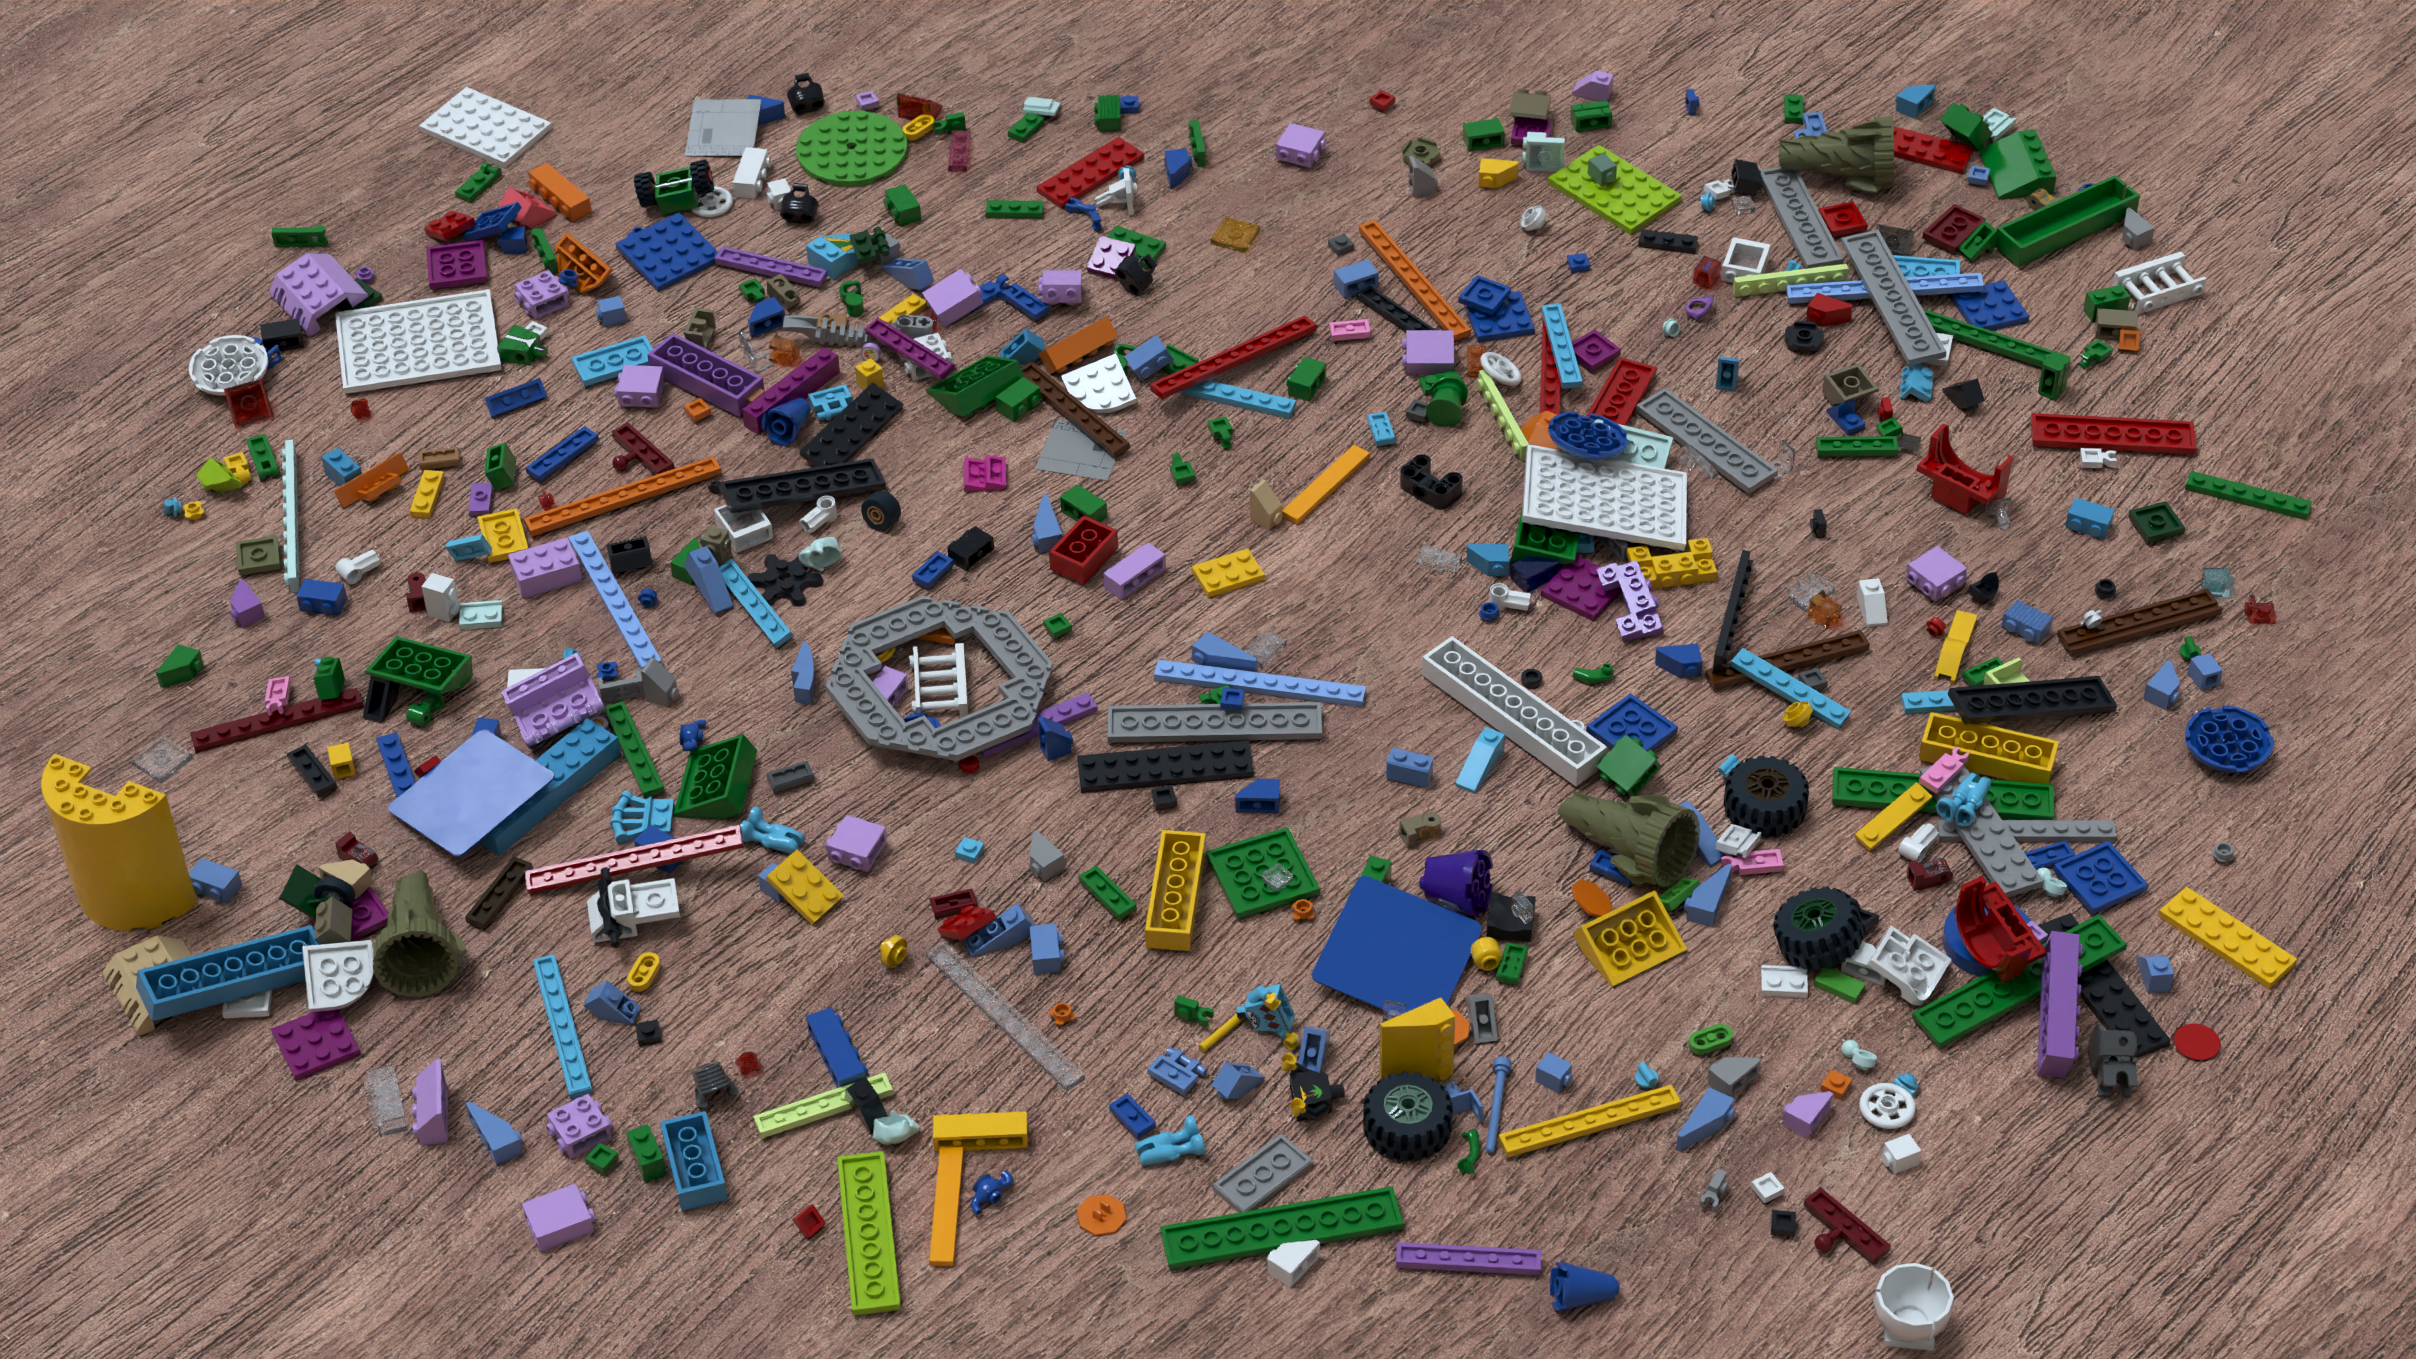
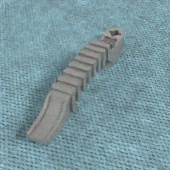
M900 315L895 322L890 324L912 339L933 334V320L926 316ZM784 316L782 331L802 333L808 336L812 342L816 341L822 345L829 343L828 345L831 346L838 344V346L843 347V344H845L847 347L857 345L859 348H862V345L866 343H874L879 348L883 345L867 335L864 331V326L859 325V331H854L855 325H850L849 331H846V324L841 323L840 330H836L837 321H832L831 329H826L828 317H823L822 326L818 328V317Z

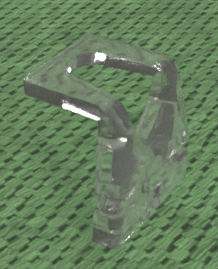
M744 331L740 332V347L751 369L754 372H759L774 367V362L765 349L755 352V348L749 341ZM756 359H767L765 363L756 366Z

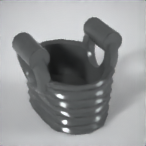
M719 1061L704 1064L691 1071L696 1085L695 1097L697 1107L706 1108L708 1101L705 1099L704 1094L719 1090L725 1086L727 1087V1094L735 1096L739 1093V1089L724 1073Z

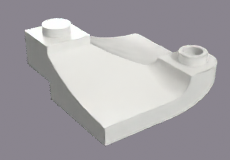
M1890 926L1877 944L1876 950L1867 965L1897 985L1902 992V998L1913 1005L1920 1006L1930 996L1952 959L1915 933L1909 938L1893 926Z

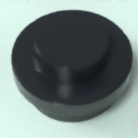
M2101 579L2095 586V592L2100 597L2110 598L2115 595L2116 587L2112 580Z

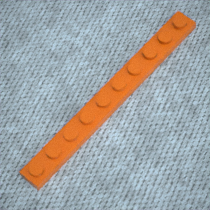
M1376 220L1359 225L1360 234L1444 330H1454V341L1471 335V329Z
M712 456L524 518V523L531 537L712 478L722 474L721 467L715 457Z

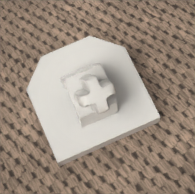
M1124 168V179L1110 185L1109 191L1097 196L1095 201L1098 206H1103L1113 200L1116 203L1127 202L1128 216L1134 215L1133 201L1134 194H1137L1136 182L1132 183L1129 168Z

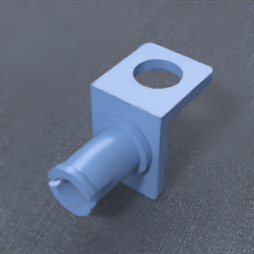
M1453 1081L1451 1084L1454 1088L1451 1087L1450 1083L1444 1086V1090L1451 1097L1452 1115L1472 1109L1479 1122H1484L1483 1105L1473 1089L1461 1092L1457 1083Z

